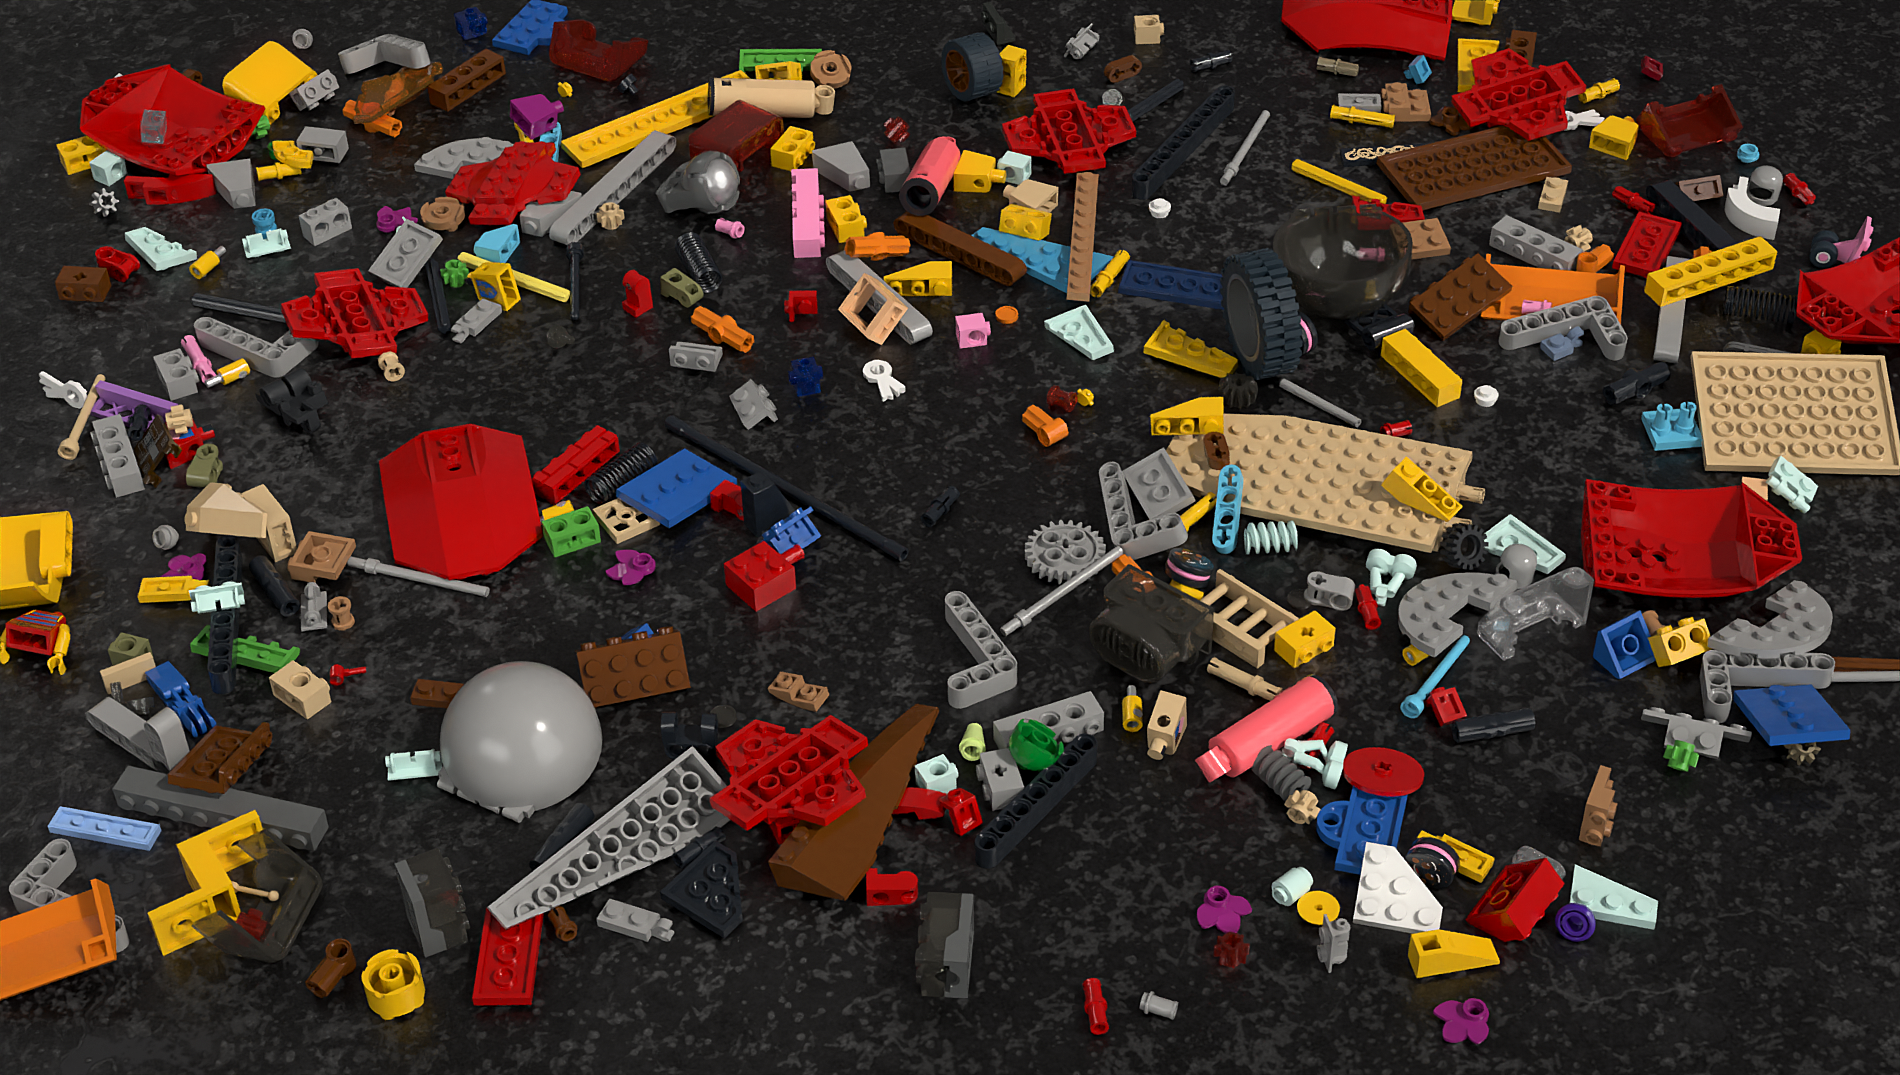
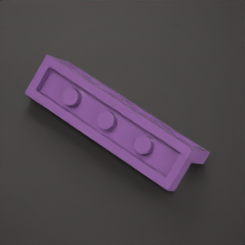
M100 380L95 386L100 398L94 404L91 415L103 419L128 410L134 414L135 407L143 404L147 406L146 409H150L148 417H151L152 420L149 421V427L157 414L161 415L164 422H166L165 413L171 412L170 407L178 404ZM105 404L113 405L114 407L106 411L101 410ZM133 414L122 417L124 426L130 427L129 419L131 416L133 417Z

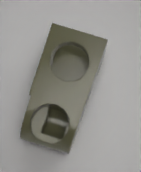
M676 268L660 277L661 294L665 297L672 296L687 308L703 298L702 288Z

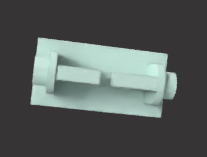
M279 228L267 231V239H263L262 233L247 235L246 238L242 239L246 257H259L264 254L291 249L286 229L281 230Z
M225 582L221 586L210 587L203 585L196 587L195 590H189L192 612L198 611V614L216 611L215 602L219 601L222 610L240 608V605L245 604L242 583Z
M435 749L417 751L415 756L410 757V752L391 753L390 756L385 757L386 767H388V780L438 776V772L442 768L440 751H435Z

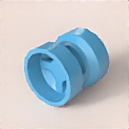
M266 208L259 209L252 214V221L256 225L255 233H262L263 239H267V231L277 230L272 210Z

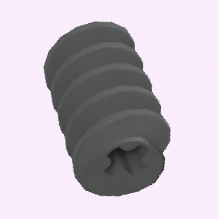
M1272 745L1262 748L1253 763L1252 771L1262 781L1266 782L1268 787L1272 788L1276 794L1280 795L1284 801L1288 799L1289 795H1293L1295 790L1299 792L1308 790L1311 785V778L1304 776L1302 770H1297V766L1294 763H1290L1288 757H1283V753L1280 750L1273 751Z

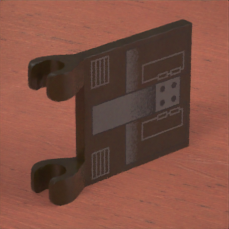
M158 414L143 434L142 439L139 440L133 449L134 456L144 475L143 483L148 485L150 482L155 488L162 481L154 472L165 454L168 455L169 453H172L177 458L182 451L174 442L162 416Z

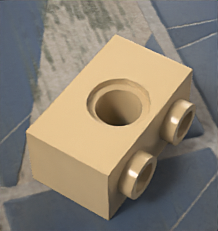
M294 660L269 677L273 695L307 720L331 703L330 686L326 680L316 677L309 668L299 665Z

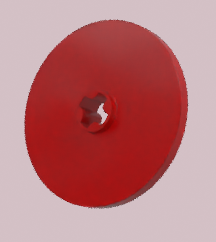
M1380 747L1362 748L1348 754L1343 761L1342 772L1345 779L1354 787L1370 794L1391 797L1403 796L1415 792L1423 784L1424 770L1422 766L1411 756L1397 750Z

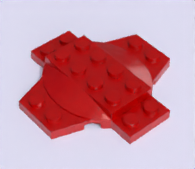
M1508 48L1472 59L1471 69L1475 85H1472L1469 91L1452 95L1451 102L1470 127L1486 123L1489 128L1503 125L1529 141L1567 129L1568 121L1564 109L1566 98L1586 92V84L1567 61L1548 67L1539 65L1538 68H1534L1528 65L1527 59Z
M1074 88L1033 94V102L1036 108L1029 119L1027 116H1022L1002 124V132L1011 152L1027 156H1041L1056 161L1058 168H1062L1064 174L1106 168V160L1103 154L1107 149L1136 137V128L1125 106L1098 105L1097 109L1086 107V102L1078 99Z
M520 141L515 142L513 146L505 147L501 155L492 161L461 166L445 193L447 197L455 198L459 202L473 203L474 209L468 217L470 224L511 225L517 213L525 210V204L531 201L545 204L566 200L581 174L579 167L552 160L551 157L556 151L554 143Z
M359 268L314 273V281L317 288L315 289V295L311 299L308 296H303L281 304V312L293 337L332 341L341 345L344 352H348L351 358L381 355L389 351L397 353V344L394 337L398 332L428 321V312L415 288L386 286L385 291L383 289L377 290L373 288V283L364 280Z
M832 715L812 728H801V733L799 734L786 733L785 727L755 719L715 746L717 756L731 777L730 785L710 798L711 807L746 831L762 820L771 824L780 817L788 816L826 827L866 798L864 787L851 769H849V759L868 746V739Z

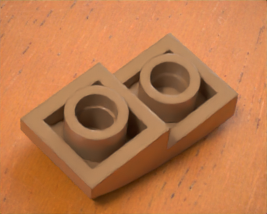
M780 672L768 687L769 693L799 708L814 712L818 711L829 696L827 687L806 684L802 675Z

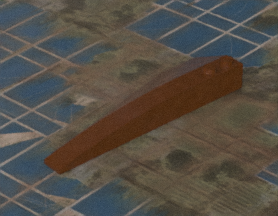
M915 704L883 730L849 763V769H851L865 789L866 798L826 827L805 820H801L768 861L779 887L846 901L877 858V847L883 844L885 839L884 831L892 823L893 810L898 809L910 781L909 773L911 769H915V765L918 762L917 754L923 750L925 746L924 738L930 734L939 713L938 707Z

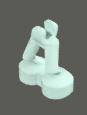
M1373 549L1369 552L1366 567L1370 571V591L1376 595L1375 600L1378 606H1385L1387 597L1393 598L1403 580L1413 578L1417 566L1413 557L1406 554L1392 556L1382 549ZM1390 573L1393 578L1387 585L1382 584L1381 575L1386 576Z
M1288 738L1285 741L1282 753L1283 757H1288L1293 763L1316 769L1322 774L1324 786L1335 790L1343 769V761L1348 744L1335 741L1327 752L1323 740L1297 741ZM1320 750L1326 765L1319 759L1304 752Z

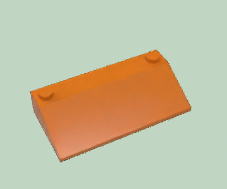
M1486 254L1485 260L1513 287L1511 292L1481 313L1482 319L1506 321L1526 315L1522 314L1523 300L1541 302L1547 300V302L1552 303V308L1592 296H1601L1608 301L1621 324L1625 266L1620 265L1619 271L1615 275L1491 264V254Z
M96 878L90 880L91 890L0 921V1000L117 960L115 910L108 884Z

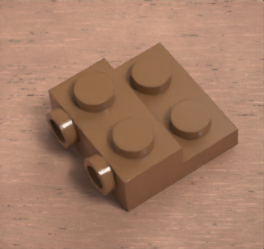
M1398 82L1385 84V88L1381 89L1383 113L1394 114V122L1430 121L1431 111L1427 90H1408L1406 83Z
M308 531L305 538L300 541L296 553L288 561V571L291 574V578L305 582H316L318 577L337 580L356 548L355 539Z
M1600 765L1586 803L1579 836L1580 841L1600 847L1604 836L1610 837L1614 822L1610 821L1609 818H1614L1618 803L1613 802L1615 791L1612 790L1614 781L1609 780L1611 768Z

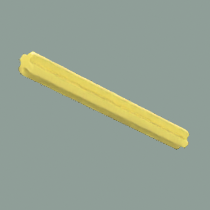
M462 252L457 258L462 263H466V267L474 270L482 263L491 262L466 252ZM512 269L517 286L564 303L570 299V291L568 289Z

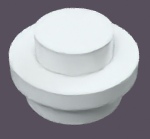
M1161 198L1155 199L1149 204V211L1155 218H1164L1171 210L1170 203Z
M1484 385L1475 390L1474 397L1480 406L1490 407L1497 401L1498 392L1493 387Z

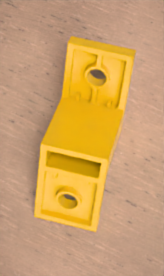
M256 810L176 844L187 880L194 892L148 912L159 949L163 956L221 930V927H224L225 920L231 916L239 918L240 921L243 920L233 884L226 872L269 853L261 821ZM240 840V842H239L238 844L232 846V844H233L234 842ZM186 920L183 924L178 925L181 921Z

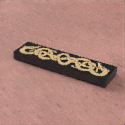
M1425 144L1340 148V158L1343 167L1377 165V156Z

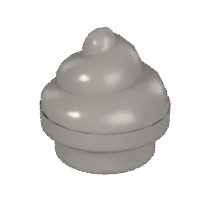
M298 29L293 33L292 41L297 48L307 49L311 46L313 37L308 30Z
M161 525L153 532V542L158 548L164 550L171 549L176 545L179 533L169 525Z

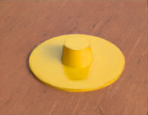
M1311 891L1300 897L1297 903V910L1305 921L1315 925H1323L1324 914H1327L1330 922L1334 921L1339 915L1340 906L1338 901L1329 893Z

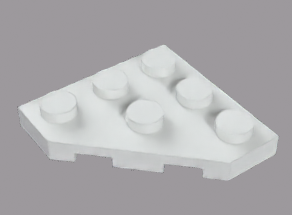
M1366 842L1353 923L1412 934L1438 930L1440 928L1443 907L1397 849L1393 846Z

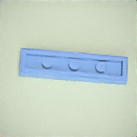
M62 806L58 808L48 825L50 833L147 851L151 850L161 832L160 824Z

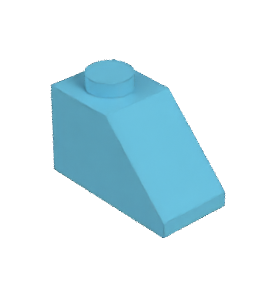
M512 224L483 233L474 245L476 256L491 262L506 263L520 243L518 225Z

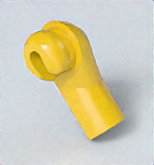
M1173 579L1169 584L1170 593L1183 598L1188 595L1196 601H1200L1203 597L1204 592L1182 585Z

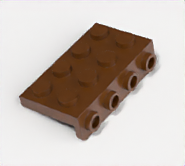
M1478 253L1472 258H1466L1457 269L1448 271L1438 283L1433 282L1424 293L1415 295L1409 302L1408 313L1411 316L1416 314L1444 341L1511 292L1513 286Z
M667 626L657 629L658 633L648 635L647 631L633 633L630 639L622 640L621 636L606 639L605 644L596 645V642L580 644L581 648L575 651L583 690L593 706L599 707L691 688L680 631L678 629L673 630V626Z
M262 722L254 732L215 725L168 774V784L177 785L185 789L204 790L207 793L225 794L237 782L239 777L248 770L250 765L260 757L261 753L271 745L273 736L272 732H270L269 723Z

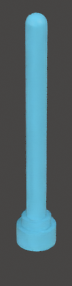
M1461 636L1418 692L1404 699L1400 705L1404 715L1414 719L1424 710V700L1469 644L1470 639L1468 636Z

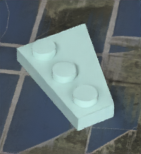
M146 227L125 232V240L156 271L165 270L168 267L197 259L196 251L192 249L186 251L182 249L181 244L177 242L170 243L165 240V236Z
M1086 305L1044 321L1046 329L1092 360L1114 352L1112 343Z
M1511 514L1484 533L1487 535V539L1484 542L1489 543V547H1485L1484 550L1500 557L1504 549L1509 545L1524 544L1530 547L1537 556L1536 570L1548 574L1565 561V553Z
M1575 865L1570 903L1577 902L1586 905L1593 912L1595 919L1654 930L1657 917V900Z

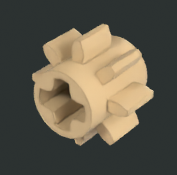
M613 202L605 203L599 207V212L596 213L597 222L601 223L602 227L608 230L616 229L619 225H622L624 210H619V205Z
M1578 225L1566 231L1568 236L1565 237V242L1583 249V252L1591 249L1589 243L1592 242L1593 237L1587 228H1582L1581 225Z
M182 404L171 406V412L165 413L169 431L175 430L177 435L188 433L187 427L193 426L190 409L184 410Z
M1295 790L1293 795H1289L1284 804L1289 807L1287 811L1288 817L1298 824L1305 822L1310 824L1312 819H1316L1321 810L1316 807L1318 803L1317 797L1307 790L1300 792Z

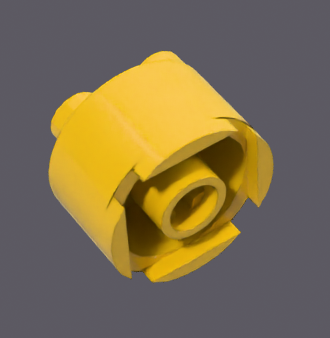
M391 949L382 951L370 958L367 962L368 966L362 972V982L368 1004L374 1012L379 1014L382 1019L390 1020L422 1006L424 1003L425 986L419 962L413 954L408 952L403 954L399 953L398 950Z

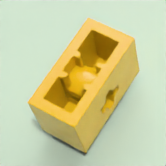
M1313 611L1275 633L1274 651L1293 668H1296L1303 663L1309 662L1320 653L1327 652L1334 646L1335 627L1318 612Z

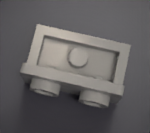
M677 342L676 346H670L669 348L670 365L674 367L715 372L723 355L722 347Z
M749 380L729 396L743 425L748 430L766 416L773 422L778 420L774 412L777 410L775 405L769 398L767 399V396H769L768 391L762 384L758 386L752 380Z

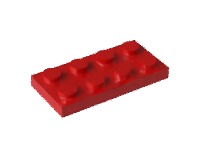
M1638 212L1613 261L1612 268L1619 270L1620 265L1625 266L1624 272L1640 275L1644 278H1647L1648 273L1662 269L1681 230L1682 222Z
M486 908L472 997L474 1005H532L544 913L505 930Z

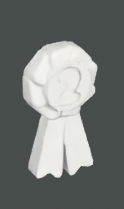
M1595 110L1578 114L1565 111L1568 126L1564 131L1575 130L1578 125L1597 126L1604 121V118L1599 117L1600 114L1596 113Z
M873 360L865 364L863 376L868 382L878 384L882 401L892 400L893 394L899 397L900 393H904L905 386L891 377L892 367L889 363Z
M43 371L39 373L41 378L39 382L46 385L43 387L46 397L64 398L72 407L79 409L83 407L87 398V391L80 383L70 380L63 384Z

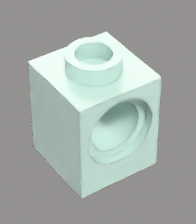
M108 150L89 162L94 180L107 186L112 185L128 174L125 159Z
M1007 151L997 163V169L1006 170L1005 182L1020 185L1024 180H1027L1031 175V156Z
M944 754L915 765V784L918 788L931 789L946 794L956 789V778L959 776L958 770L954 763H949Z

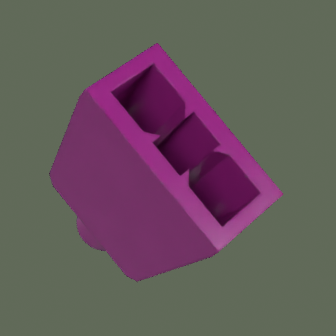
M542 94L510 100V118L530 140L557 126V115L564 111L561 101L558 100L551 103Z

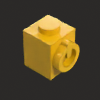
M1815 329L1804 337L1801 354L1840 355L1842 342L1828 339Z

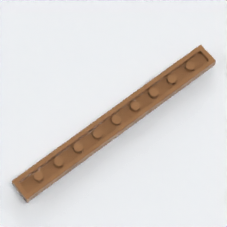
M1090 172L1077 173L1066 300L1089 302L1099 174Z

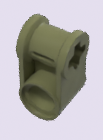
M204 444L197 449L186 473L188 486L205 488L210 482L217 483V479L223 469V464L218 459L219 451L216 445Z

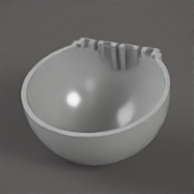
M529 661L507 662L478 673L455 694L444 715L440 732V753L443 767L438 772L439 780L437 787L452 794L457 792V796L475 804L479 802L480 806L498 814L502 811V816L518 823L524 817L530 818L534 811L547 808L562 801L580 788L590 777L601 754L602 731L591 700L585 691L568 675L541 663Z

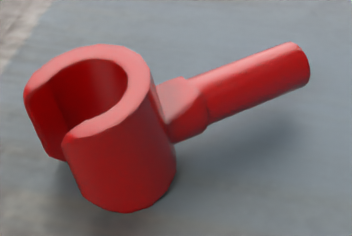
M333 665L330 669V684L340 685L343 683L345 676L366 673V667L344 669L341 665Z

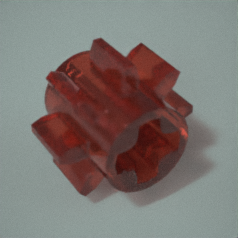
M900 117L896 119L889 118L884 124L887 128L884 134L894 143L898 140L904 142L910 135L907 132L910 126Z
M250 908L247 914L240 912L233 928V932L239 934L237 941L250 945L253 939L260 942L268 924V921L261 919L264 912Z
M1230 931L1223 935V937H1217V945H1214L1213 955L1220 956V965L1235 968L1240 963H1246L1250 944L1243 943L1244 935Z

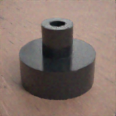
M631 73L617 86V89L622 94L629 91L632 95H635L638 92L634 85L637 79Z

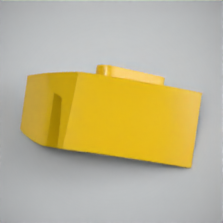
M68 511L0 517V610L58 603L63 577L70 576L72 568L73 523Z

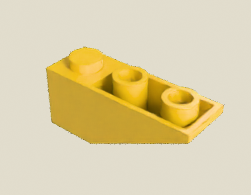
M929 261L884 276V281L900 296H952V261Z
M1199 397L1151 414L1152 435L1207 434L1209 432L1224 434L1223 397Z
M1407 456L1381 484L1399 502L1446 522H1449L1463 507Z
M1440 929L1414 933L1410 937L1408 958L1416 978L1500 964L1493 943L1488 938Z

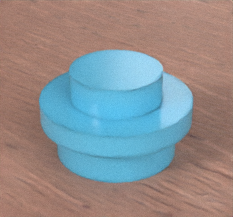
M1743 144L1737 151V157L1745 163L1754 162L1759 158L1758 148L1753 144Z

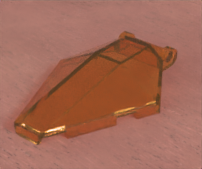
M433 62L418 69L403 66L397 73L391 76L385 75L364 81L361 87L363 94L358 96L354 108L356 116L353 117L354 123L373 122L417 98L434 82L435 75L443 72L442 64L440 62Z

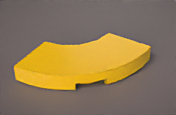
M273 141V152L280 162L297 168H311L314 158L313 151L299 149L295 146L294 141Z

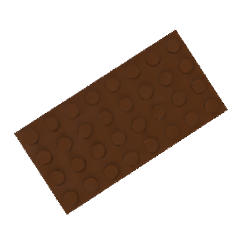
M1500 126L1377 156V165L1409 204L1420 205L1422 210L1542 181L1546 177H1559L1571 173L1572 165L1545 136L1528 141L1507 126Z

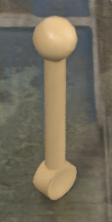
M231 881L235 893L240 891L267 897L270 901H276L279 898L277 891H261L239 886L236 882Z

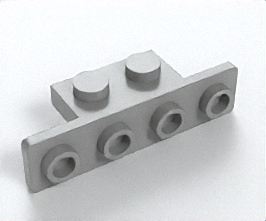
M1649 707V710L1643 709L1641 720L1668 726L1663 748H1666L1667 744L1674 746L1675 740H1680L1695 745L1694 752L1698 753V755L1715 759L1719 757L1722 737L1749 742L1752 735L1751 731H1746V727L1731 724L1730 727L1722 726L1716 720H1694L1691 715L1685 713H1676V716L1666 714L1665 710L1656 707Z

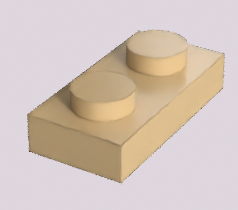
M1546 177L1538 209L1560 213L1568 180Z

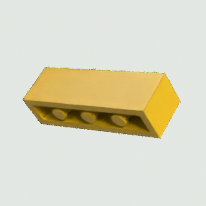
M1403 329L1383 337L1381 356L1436 407L1460 398L1462 379L1408 330Z

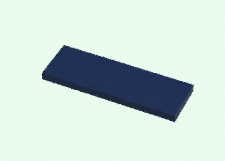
M1128 260L1118 287L1119 294L1224 310L1221 306L1223 296L1220 294V288H1223L1220 283V278L1223 277L1222 274Z

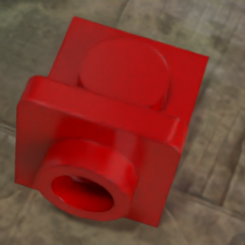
M789 291V300H785L784 308L785 314H789L790 322H794L795 314L818 313L817 291Z
M1444 687L1434 689L1424 701L1426 707L1432 706L1440 726L1467 717L1455 687L1447 690Z
M962 788L953 789L946 796L939 799L940 805L949 810L955 833L960 836L983 823L976 797Z

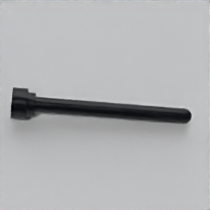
M571 242L566 246V256L570 260V317L572 320H577L579 318V261L584 256V247L579 242Z

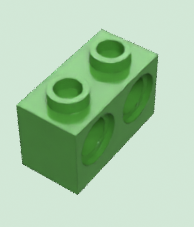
M588 506L542 521L544 539L554 558L601 542L599 524Z

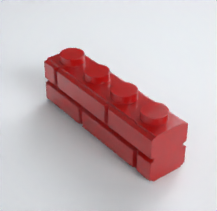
M598 425L591 431L585 432L582 438L574 445H569L564 453L559 457L553 458L548 466L534 474L532 483L535 495L556 505L584 482L585 479L620 452L617 435L606 431V429Z

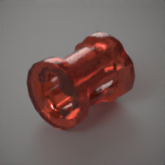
M1053 385L1047 394V404L1050 406L1057 405L1064 408L1066 412H1071L1076 405L1078 396L1076 392L1071 391L1069 393L1061 390L1059 386Z

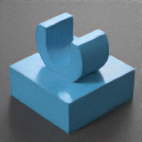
M1424 55L1417 56L1408 66L1409 70L1404 71L1406 78H1414L1416 84L1423 83L1432 73Z

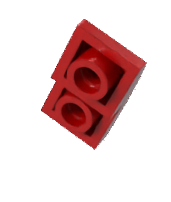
M906 787L898 809L893 810L892 814L915 812L919 820L943 817L946 808L940 805L939 799L947 794L931 789Z

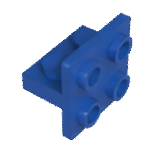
M811 506L804 511L802 508L797 509L788 518L782 519L762 535L764 538L762 541H765L780 554L796 544L804 549L821 537L808 517L814 510Z

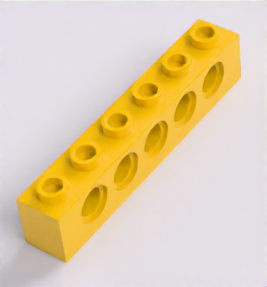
M1759 236L1648 273L1644 292L1662 307L1772 270L1777 250Z

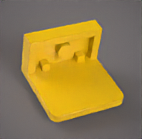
M1455 0L1452 9V20L1473 22L1479 25H1491L1493 14H1497L1500 0Z

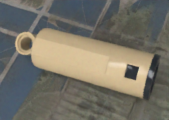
M709 78L707 105L709 116L812 118L814 111L823 115L833 111L835 90L827 85H820L815 88L814 82L809 80Z

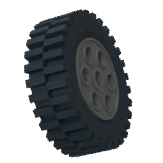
M1269 248L1230 255L1226 258V261L1223 263L1224 268L1221 270L1223 277L1220 278V283L1223 288H1220V294L1223 296L1221 306L1224 308L1222 314L1227 324L1225 329L1226 332H1229L1228 340L1233 345V354H1237L1238 364H1241L1242 371L1246 372V376L1252 380L1294 372L1300 363L1299 357H1301L1302 351L1299 347H1302L1303 341L1300 338L1302 328L1299 327L1301 316L1297 312L1299 304L1295 302L1296 292L1295 289L1292 290L1291 288L1293 283L1291 277H1287V268L1283 267V261L1278 259V254Z

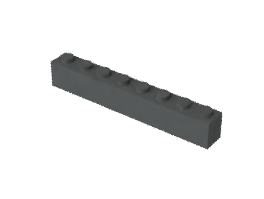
M127 766L113 787L118 807L125 810L143 812L151 816L157 815L170 818L174 821L192 823L200 827L214 828L256 810L267 841L293 846L297 849L315 851L329 828L325 810L231 788L225 794L207 793L204 790L194 788L185 789L177 785L168 784V774L133 766Z

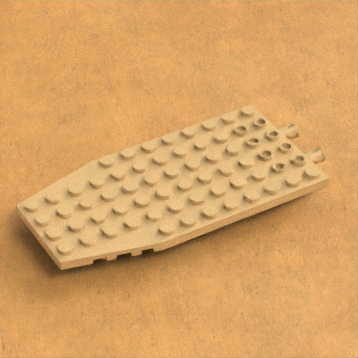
M1224 414L1223 435L1230 452V465L1238 466L1244 479L1240 514L1278 522L1283 521L1284 523L1293 520L1295 525L1431 553L1432 551L1438 552L1440 541L1444 539L1442 535L1447 532L1446 529L1448 527H1452L1454 523L1472 524V520L1453 516L1449 522H1446L1399 502L1381 486L1392 470L1407 456L1458 503L1460 500L1482 504L1484 500L1485 488L1465 485V475L1472 461V451L1297 417ZM1206 434L1174 435L1166 452L1189 490L1192 491L1193 495L1200 498L1208 492H1213L1215 496L1212 499H1216L1221 470H1214L1208 465L1203 437ZM1231 474V477L1228 478L1230 486H1233L1232 477L1235 476V474ZM1226 495L1223 498V502H1232L1236 495Z

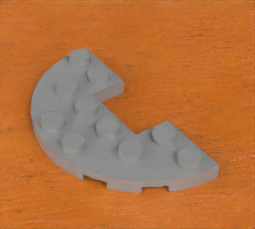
M489 137L451 142L422 155L414 164L415 171L453 179L461 166L492 161L501 155L505 147H510L514 144H511L509 141H501Z
M1454 573L1425 579L1411 588L1400 602L1398 612L1400 630L1403 635L1406 634L1411 639L1410 643L1414 647L1435 658L1463 634V626L1450 620V617L1467 603L1490 612L1517 590V581L1508 579L1503 574L1492 575L1485 573Z
M1794 580L1766 599L1765 608L1780 615L1761 628L1750 624L1747 620L1737 618L1709 637L1707 647L1740 656L1741 652L1757 654V658L1762 659L1780 658L1781 653L1790 652L1794 656L1817 648L1828 638L1833 619L1832 611L1821 595L1808 587L1805 582Z

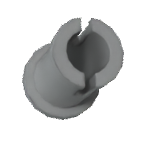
M1152 991L1150 993L1144 992L1140 1003V1009L1144 1010L1145 1014L1151 1012L1171 1020L1174 1019L1178 1008L1177 1001L1174 1002L1155 996Z

